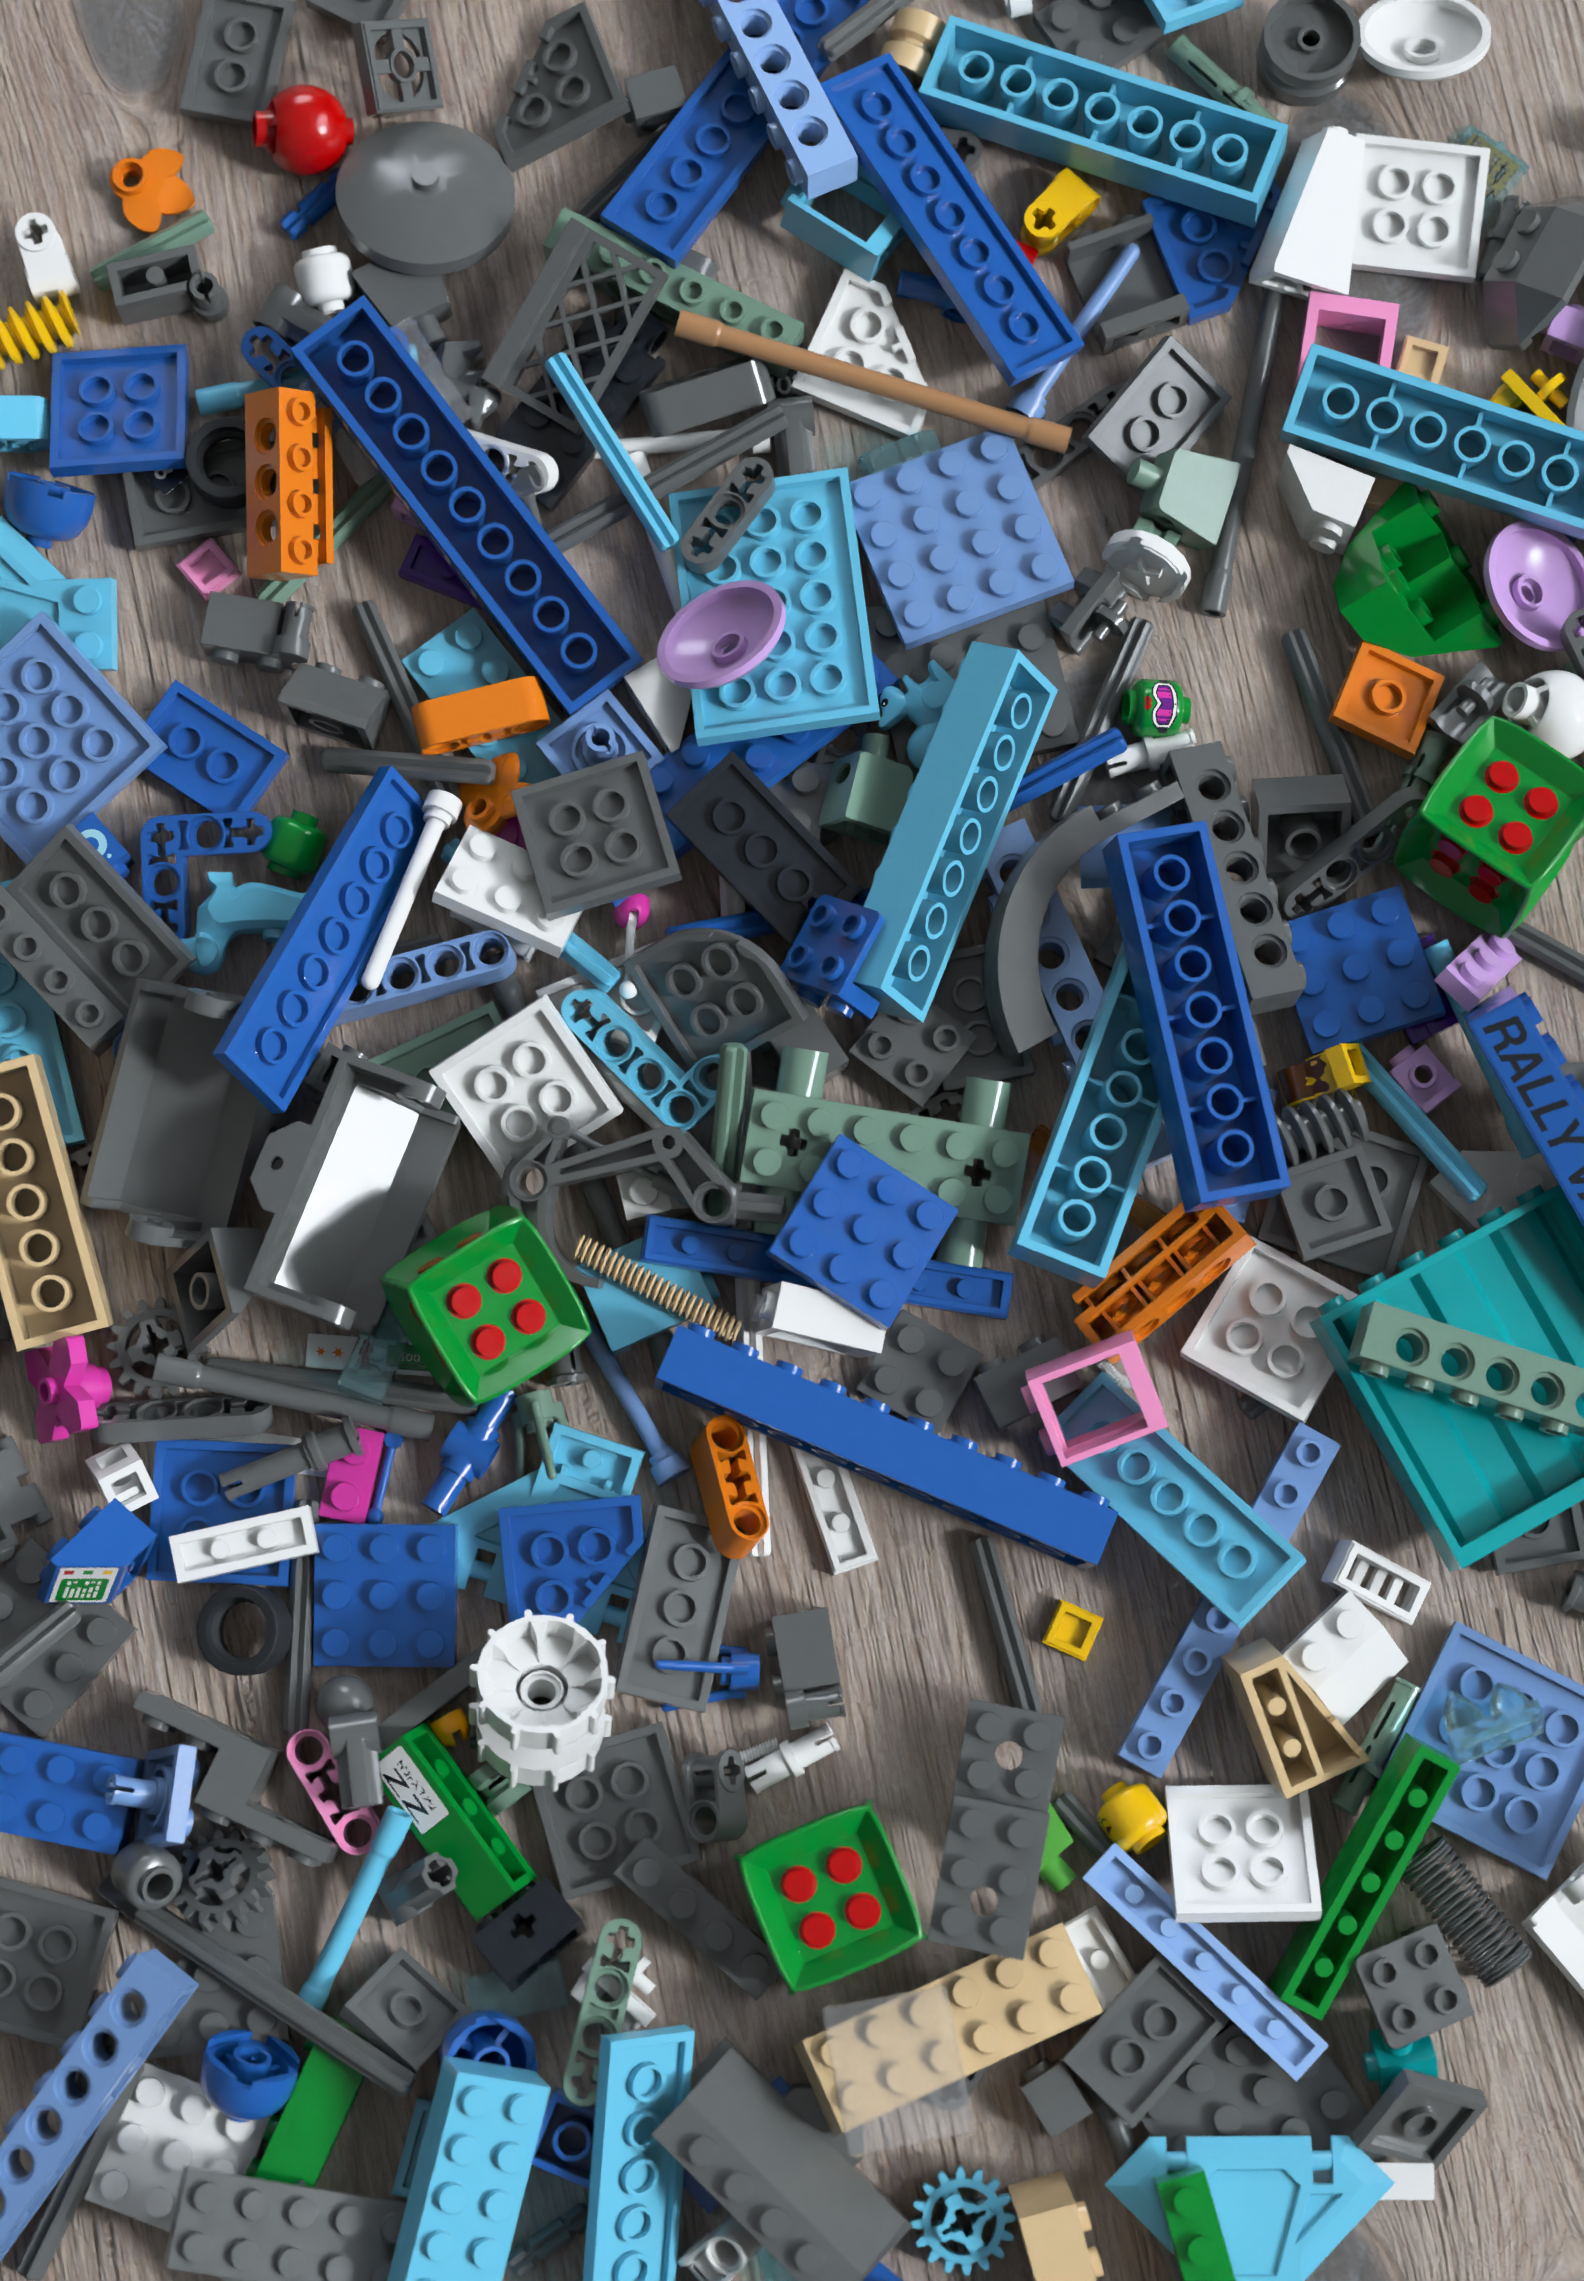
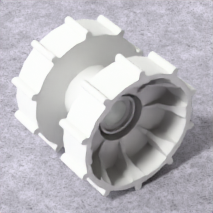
M526 1610L523 1618L508 1623L497 1632L489 1629L487 1632V1644L482 1650L478 1664L470 1665V1686L477 1689V1703L471 1702L469 1704V1724L476 1726L478 1742L477 1760L479 1762L486 1760L498 1773L508 1778L511 1788H514L517 1783L530 1786H550L552 1791H557L559 1783L574 1778L585 1769L593 1772L595 1756L599 1752L602 1739L611 1735L612 1716L605 1714L604 1707L606 1699L614 1698L615 1678L608 1676L607 1660L605 1658L606 1641L604 1639L597 1641L586 1629L574 1623L573 1614H568L566 1618L551 1615H532L530 1610ZM536 1697H546L552 1702L546 1705H537L531 1700Z

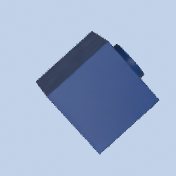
M557 2086L543 2116L532 2165L590 2189L596 2104L588 2108H576L565 2100L561 2087Z

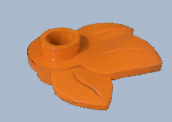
M156 148L149 151L141 159L124 158L118 161L112 168L109 176L111 189L119 199L123 200L125 218L138 230L155 234L160 228L162 214L167 216L179 215L195 205V199L190 188L183 180L176 176L184 163L185 158L183 154L168 148ZM130 177L140 178V182L136 186L128 187L125 185L126 180Z
M515 752L504 753L491 760L496 764V776L493 784L460 783L459 799L466 807L463 813V822L467 828L472 825L481 829V831L483 830L495 835L504 828L508 818L517 816L510 791L531 784L519 783L520 760Z

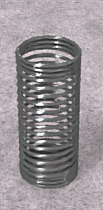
M1441 1836L1428 1843L1412 1856L1401 1878L1405 1882L1404 1884L1407 1885L1417 1880L1410 1887V1891L1413 1892L1421 1888L1415 1894V1898H1421L1426 1895L1421 1900L1420 1905H1426L1433 1901L1427 1906L1426 1912H1432L1438 1908L1431 1915V1919H1437L1442 1916L1437 1921L1438 1926L1447 1923L1442 1928V1933L1451 1931L1447 1936V1940H1453L1458 1937L1453 1942L1452 1947H1458L1463 1944L1458 1949V1954L1467 1952L1463 1957V1961L1472 1959L1469 1962L1468 1968H1474L1479 1965L1474 1970V1975H1478L1477 1979L1481 1980L1480 1983L1483 1984V1987L1490 1988L1520 1968L1532 1956L1533 1949H1529L1530 1945H1526V1940H1520V1933H1514L1515 1926H1509L1510 1919H1504V1912H1498L1499 1905H1493L1494 1898H1488V1891H1482L1483 1885L1477 1884L1478 1878L1472 1877V1871L1466 1870L1467 1864L1461 1863L1462 1857L1456 1856V1850L1451 1849L1452 1844H1449V1840H1446L1445 1836ZM1450 1855L1443 1863L1426 1873L1442 1858ZM1455 1862L1450 1869L1446 1870L1445 1872L1434 1878L1447 1865ZM1461 1868L1455 1876L1442 1883L1454 1871ZM1467 1875L1460 1883L1447 1890L1459 1878ZM1468 1883H1471L1467 1889L1463 1890L1462 1892L1451 1898L1463 1886H1465ZM1477 1889L1472 1896L1459 1903L1471 1891ZM1483 1896L1477 1903L1464 1910L1475 1899ZM1488 1903L1484 1909L1472 1915L1480 1906ZM1493 1910V1912L1488 1917L1476 1923L1487 1912ZM1499 1917L1493 1924L1484 1928L1492 1919ZM1504 1924L1500 1930L1488 1936L1497 1926ZM1509 1931V1933H1508L1505 1937H1503V1938L1499 1939L1498 1941H1496L1495 1943H1493V1942H1494L1495 1940H1497L1504 1932ZM1515 1937V1939L1510 1944L1501 1948L1509 1939Z

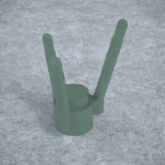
M549 1389L520 1395L515 1398L518 1411L511 1414L515 1428L516 1480L526 1476L525 1428H527L528 1435L537 1434L547 1477L553 1480L556 1477V1471L547 1432L553 1430L554 1421L570 1426L565 1417L562 1402H554L551 1390Z

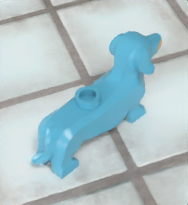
M207 872V882L210 885L212 894L198 908L196 935L191 938L180 939L198 958L188 968L189 971L201 976H208L217 972L225 960L229 943L238 935L262 934V941L277 943L305 893L255 882H249L236 887V881H233L232 872Z

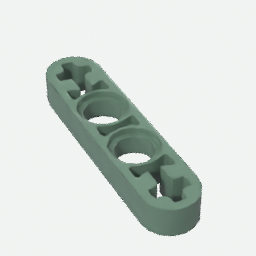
M617 1918L608 1922L602 1928L597 1938L561 2081L563 2097L570 2105L576 2108L594 2106L597 2091H590L585 2096V2099L577 2097L578 2088L571 2086V2079H579L585 2066V2062L575 2061L576 2054L578 2053L589 2060H599L600 2051H593L584 2044L582 2039L584 2028L589 2024L599 2023L608 2030L609 2034L621 2032L642 1947L640 1929L634 1922L628 1919ZM619 1929L625 1930L626 1939L633 1942L632 1948L626 1947L622 1951L618 1965H628L627 1973L615 1966L599 1965L601 1958L607 1962L611 1960L614 1944L607 1942V1935L614 1936ZM608 1975L620 1982L621 1995L618 2000L612 2003H605L599 2000L594 1991L596 1980L599 1977ZM594 2065L590 2075V2082L597 2085L599 2066Z

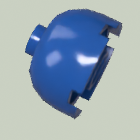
M9 471L3 491L2 504L5 517L15 529L26 534L25 539L32 545L51 549L53 541L68 542L78 537L87 527L95 506V493L57 480L51 482L40 479L41 476Z
M495 2009L476 2010L461 2017L447 2031L441 2043L439 2054L440 2069L444 2055L536 2072L538 2061L535 2058V2043L530 2033L514 2017Z
M243 2029L226 2030L213 2035L208 2041L207 2049L203 2052L200 2072V2084L204 2096L209 2103L228 2119L240 2123L259 2120L275 2114L290 2098L296 2085L299 2068V2057L290 2046L268 2035L266 2043L252 2040L253 2032Z

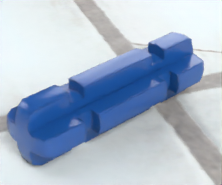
M337 167L327 176L329 180L327 183L321 181L296 204L298 207L296 211L290 209L280 218V227L288 237L298 240L308 231L306 226L309 223L311 225L316 224L336 205L335 189L340 167Z

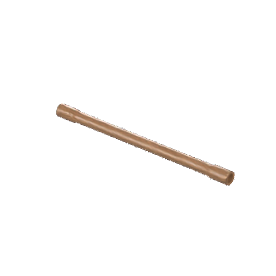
M681 309L674 333V336L709 347H720L1010 435L1022 439L1028 444L1065 454L1070 440L1072 428L1037 417H1026L727 326L719 320Z

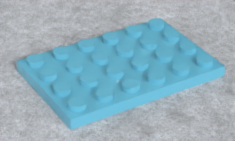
M847 467L775 478L776 487L771 498L716 570L706 574H698L687 568L681 553L680 543L684 534L721 486L668 494L671 522L680 537V542L674 549L681 609L708 590L726 583L742 580L760 581L770 585L779 594L786 609V621L779 641L769 656L758 667L742 678L724 686L711 689H690L698 747L881 720ZM757 480V481L746 482V483H747V489H748V488L750 487V485L753 484L754 482L761 485V484L763 483V481H762V480ZM745 493L742 497L748 503ZM732 506L724 507L718 511L715 519L721 524H732L739 519L741 512ZM708 528V529H709L710 536H711V538H712V536L714 535V533L712 532V530H711L710 528ZM709 542L703 548H698L697 546L693 548L696 557L701 552L711 553Z

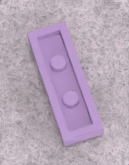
M1483 932L1434 981L1469 1012L1522 958L1515 952V947L1508 938H1500L1496 934L1491 935Z

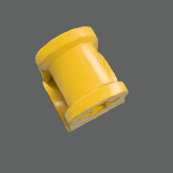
M1065 168L1025 211L1020 241L1039 250L1038 256L1050 254L1075 228L1081 226L1091 216L1099 205L1101 196L1073 171Z

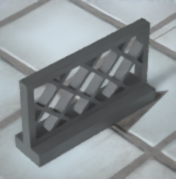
M571 217L481 378L580 435L583 428L577 418L573 421L560 413L555 395L560 393L557 387H553L552 379L545 368V362L555 354L545 355L542 343L543 336L548 329L563 325L569 350L562 352L567 357H571L573 367L585 386L594 384L590 394L595 402L598 403L669 275ZM597 243L610 251L614 270L590 276L587 258ZM619 257L632 265L621 267ZM582 269L584 278L575 281L580 270ZM643 270L655 277L645 295L629 299L623 277L624 274ZM616 277L622 301L598 308L592 283ZM586 285L592 310L568 316L564 302L569 290ZM639 304L633 315L631 306ZM624 308L628 326L623 335L606 339L601 314ZM559 310L561 318L553 320L557 311ZM594 317L599 341L576 348L570 323ZM617 344L612 354L610 355L608 346ZM601 348L605 361L601 374L584 379L578 354ZM537 349L539 358L531 360L534 352ZM541 365L547 390L527 394L516 387L525 369ZM549 397L551 407L537 399Z

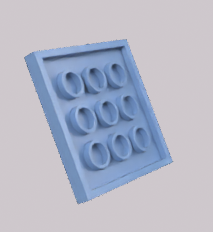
M989 430L850 482L857 538L905 651L1074 588L1075 581L1014 440L1010 435Z
M40 611L0 649V836L19 858L28 865L65 825L73 824L76 826L92 812L97 815L168 748L44 611Z
M1455 1621L1443 1642L1421 1688L1422 1691L1382 1770L1385 1771L1405 1732L1447 1754L1461 1766V1769L1435 1814L1432 1823L1543 1880H1547L1584 1802V1686ZM1379 1780L1376 1781V1783H1375V1785H1374V1787H1373V1789H1372L1371 1792L1374 1791V1789H1375V1787H1376V1785H1377V1783H1378Z

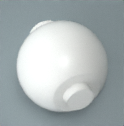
M1548 670L1531 676L1523 683L1517 682L1508 689L1502 705L1503 712L1508 717V721L1530 732L1569 759L1576 757L1584 751V679L1571 672Z

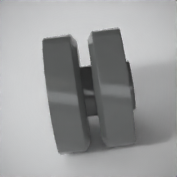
M1279 0L1268 13L1256 52L1257 72L1265 88L1277 99L1295 106H1317L1333 99L1346 86L1361 43L1360 23L1352 7L1344 0Z

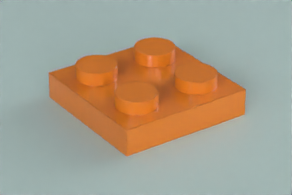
M1362 639L1357 645L1327 721L1409 760L1416 753L1427 724L1426 720L1432 712L1445 676L1389 649L1363 641Z

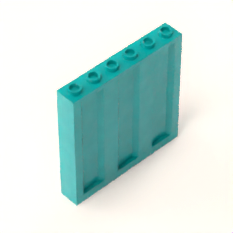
M1541 1184L1516 1197L1520 1206L1505 1214L1502 1207L1499 1206L1476 1219L1481 1228L1468 1235H1465L1462 1228L1438 1240L1437 1243L1441 1250L1427 1258L1423 1251L1420 1250L1398 1262L1397 1265L1401 1272L1386 1280L1383 1273L1380 1272L1357 1285L1362 1294L1346 1302L1341 1294L1317 1307L1321 1316L1309 1323L1449 1572L1467 1567L1584 1500V1437L1569 1432L1567 1437L1551 1435L1539 1430L1540 1423L1523 1418L1520 1423L1507 1421L1494 1415L1495 1408L1479 1403L1477 1408L1464 1407L1449 1401L1450 1394L1433 1389L1431 1394L1421 1393L1405 1387V1379L1389 1374L1387 1379H1379L1361 1373L1359 1371L1361 1365L1347 1361L1362 1306L1377 1301L1584 1368V1227L1560 1185L1547 1191L1543 1190ZM1399 1338L1396 1342V1352L1402 1360L1410 1362L1413 1356L1412 1346L1405 1339ZM1444 1352L1441 1357L1442 1369L1446 1374L1454 1377L1458 1369L1457 1362L1452 1355ZM1489 1367L1486 1372V1381L1492 1389L1499 1391L1502 1386V1377L1496 1369ZM1534 1381L1531 1386L1532 1398L1536 1403L1544 1405L1547 1398L1546 1390L1540 1383ZM1579 1396L1576 1400V1410L1582 1418H1584V1397Z

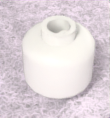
M335 245L303 251L301 253L302 259L294 266L298 293L303 296L305 304L310 307H317L318 311L324 315L341 312L345 309L344 302L352 299L357 292V287L351 274L353 268L350 257L345 253L338 252Z

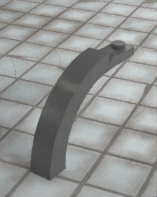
M1156 780L1133 792L1137 800L1125 807L1118 800L1096 812L1092 805H1089L1072 813L1039 837L1024 853L1010 873L999 894L991 916L984 957V983L988 1012L995 1036L1005 1057L1019 1054L1058 1033L1044 1000L1038 965L1039 938L1043 918L1058 884L1075 862L1092 847L1185 798L1177 781L1162 787L1159 780Z

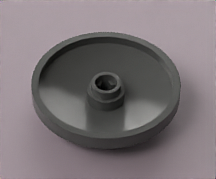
M432 121L406 122L386 127L373 133L351 150L341 165L336 180V211L344 234L355 248L367 258L385 268L401 273L433 276L454 273L469 268L484 260L501 245L511 228L514 218L515 186L510 169L502 156L493 146L476 134L446 123Z

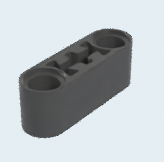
M743 356L648 387L638 393L653 438L674 434L768 403L776 398L765 361L750 356Z

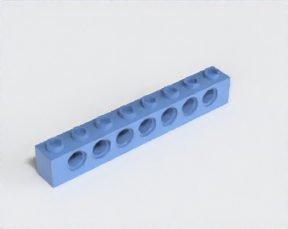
M1298 1422L1291 1428L1250 1504V1507L1288 1542L1341 1444L1301 1422ZM1202 1594L1114 1754L1116 1757L1155 1779H1161L1223 1664L1221 1656L1229 1653L1241 1631Z
M156 1948L139 1954L133 1953L122 1963L116 1973L120 1980L110 1993H103L94 2002L88 2012L92 2019L82 2032L80 2030L75 2032L66 2041L60 2051L64 2058L54 2071L52 2069L48 2070L38 2080L32 2090V2093L36 2095L27 2109H20L10 2119L4 2129L8 2136L0 2146V2193L4 2201L3 2209L0 2210V2262L199 1986L195 1980ZM134 1993L142 1999L144 2004V2012L141 2017L136 2015L131 2007V1998ZM105 2033L110 2034L115 2040L116 2050L113 2056L103 2046ZM77 2072L82 2073L87 2080L88 2089L86 2094L81 2093L76 2086L75 2077ZM49 2111L55 2113L59 2119L60 2128L58 2133L54 2132L48 2125L47 2117ZM21 2150L27 2152L31 2158L32 2166L30 2172L21 2165Z

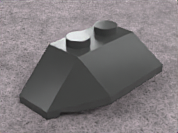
M1569 196L1524 206L1521 213L1515 219L1510 233L1500 251L1495 255L1493 263L1483 279L1487 345L1492 350L1524 351L1533 342L1532 336L1546 328L1568 304L1584 275V196Z

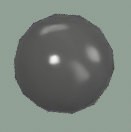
M351 1675L332 1677L320 1688L315 1700L317 1716L322 1725L328 1729L329 1716L373 1711L375 1709V1698L369 1685L359 1677Z

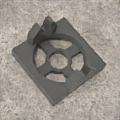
M428 18L362 21L351 24L367 116H372L373 120L384 117L387 119L415 112L435 111L444 108ZM388 37L390 51L386 54L385 59L376 60L374 52L376 42L381 38ZM403 39L408 42V44L410 45V47H411V48L413 49V51L415 52L416 57L413 55V53H412L409 49H407V48L404 46V41H403ZM397 53L403 55L407 60L409 71L406 78H402L395 70L394 58ZM417 72H419L420 81L417 91L413 95L411 81L415 79ZM387 74L396 83L399 101L384 92L380 85L379 75Z

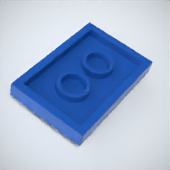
M176 679L145 721L168 748L144 770L209 813L252 811L290 758L287 752ZM228 820V825L231 827L232 820Z

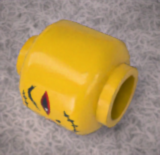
M1121 1781L1110 1787L1101 1796L1104 1804L1097 1815L1098 1823L1110 1840L1116 1843L1124 1852L1134 1851L1136 1855L1143 1854L1157 1845L1166 1836L1167 1832L1164 1827L1168 1820L1167 1811L1147 1785L1135 1783L1127 1786L1124 1781Z

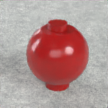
M294 85L276 94L265 111L254 110L252 117L254 147L267 148L271 159L287 172L300 176H314L333 168L344 156L346 145H353L354 121L353 118H346L343 105L329 91L314 85Z

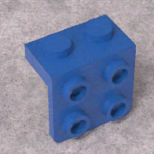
M822 895L816 900L781 966V970L791 985L798 989L797 994L801 1001L819 1009L823 1003H826V1007L829 1010L847 1019H851L853 1013L869 1019L874 1017L880 1002L853 984V981L884 924L883 915L876 910L829 895Z

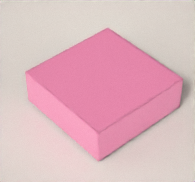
M211 537L176 565L180 573L206 603L209 601L210 591L220 593L242 575L236 565Z

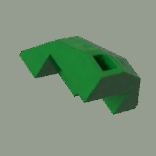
M1403 482L1348 544L1333 583L1339 611L1363 641L1409 657L1495 648L1504 643L1498 626L1501 621L1493 611L1489 599L1486 600L1471 575L1469 568L1472 567V563L1467 553L1459 543L1456 545L1453 543L1440 520L1438 513L1441 512V508L1429 489L1421 492L1417 485Z

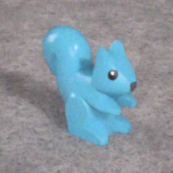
M934 659L928 664L930 676L926 681L918 684L905 674L902 676V680L907 689L906 693H903L894 686H888L880 695L882 717L879 721V727L882 731L890 729L906 717L916 724L917 728L909 738L906 750L909 760L918 769L922 765L925 749L932 740L940 721L943 705L949 699L956 682Z

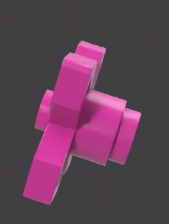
M83 1335L63 1337L53 1341V1346L35 1348L26 1352L24 1358L28 1381L37 1389L40 1400L34 1417L39 1443L59 1442L69 1438V1434L87 1432L97 1428L98 1418L96 1409L101 1404L107 1403L110 1400L112 1382L106 1368L88 1363Z

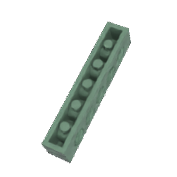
M565 207L561 210L543 244L545 261H547L572 217L669 275L649 311L658 320L676 328L681 309L719 320L724 325L801 348L804 343L803 322L679 263L676 269H673L619 233ZM596 243L587 258L590 276L614 270L610 251ZM619 257L621 267L632 265ZM582 269L580 270L576 280L584 278ZM643 270L624 274L623 277L629 299L645 295L655 277ZM616 277L592 283L594 289L622 301ZM716 347L736 358L746 356L737 352ZM765 361L769 374L782 380L785 379L790 370L789 368Z
M1377 1301L1362 1306L1347 1359L1349 1362L1361 1365L1359 1369L1361 1373L1379 1379H1387L1388 1374L1405 1379V1387L1421 1393L1431 1394L1433 1389L1450 1394L1449 1401L1464 1407L1477 1408L1478 1403L1495 1408L1494 1415L1507 1421L1520 1423L1523 1418L1540 1423L1539 1430L1551 1435L1567 1437L1569 1432L1584 1437V1418L1576 1410L1577 1398L1579 1396L1584 1397V1368ZM1399 1338L1405 1339L1412 1346L1413 1356L1410 1362L1402 1360L1396 1352V1342ZM1444 1352L1452 1355L1457 1362L1458 1369L1454 1377L1446 1374L1442 1369L1441 1357ZM1489 1367L1496 1369L1502 1377V1386L1499 1391L1492 1389L1486 1381V1372ZM1534 1381L1540 1383L1546 1390L1547 1398L1544 1405L1536 1403L1532 1398L1531 1386Z

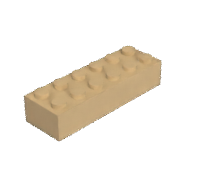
M30 1054L0 1063V1292L17 1352L47 1344L63 1337L76 1336L115 1325L83 1206L79 1202L80 1195L42 1058L37 1054Z
M1062 1922L1027 1939L1024 1960L991 1954L809 2037L795 2045L794 2048L833 2137H836L1093 2018L1104 2011Z

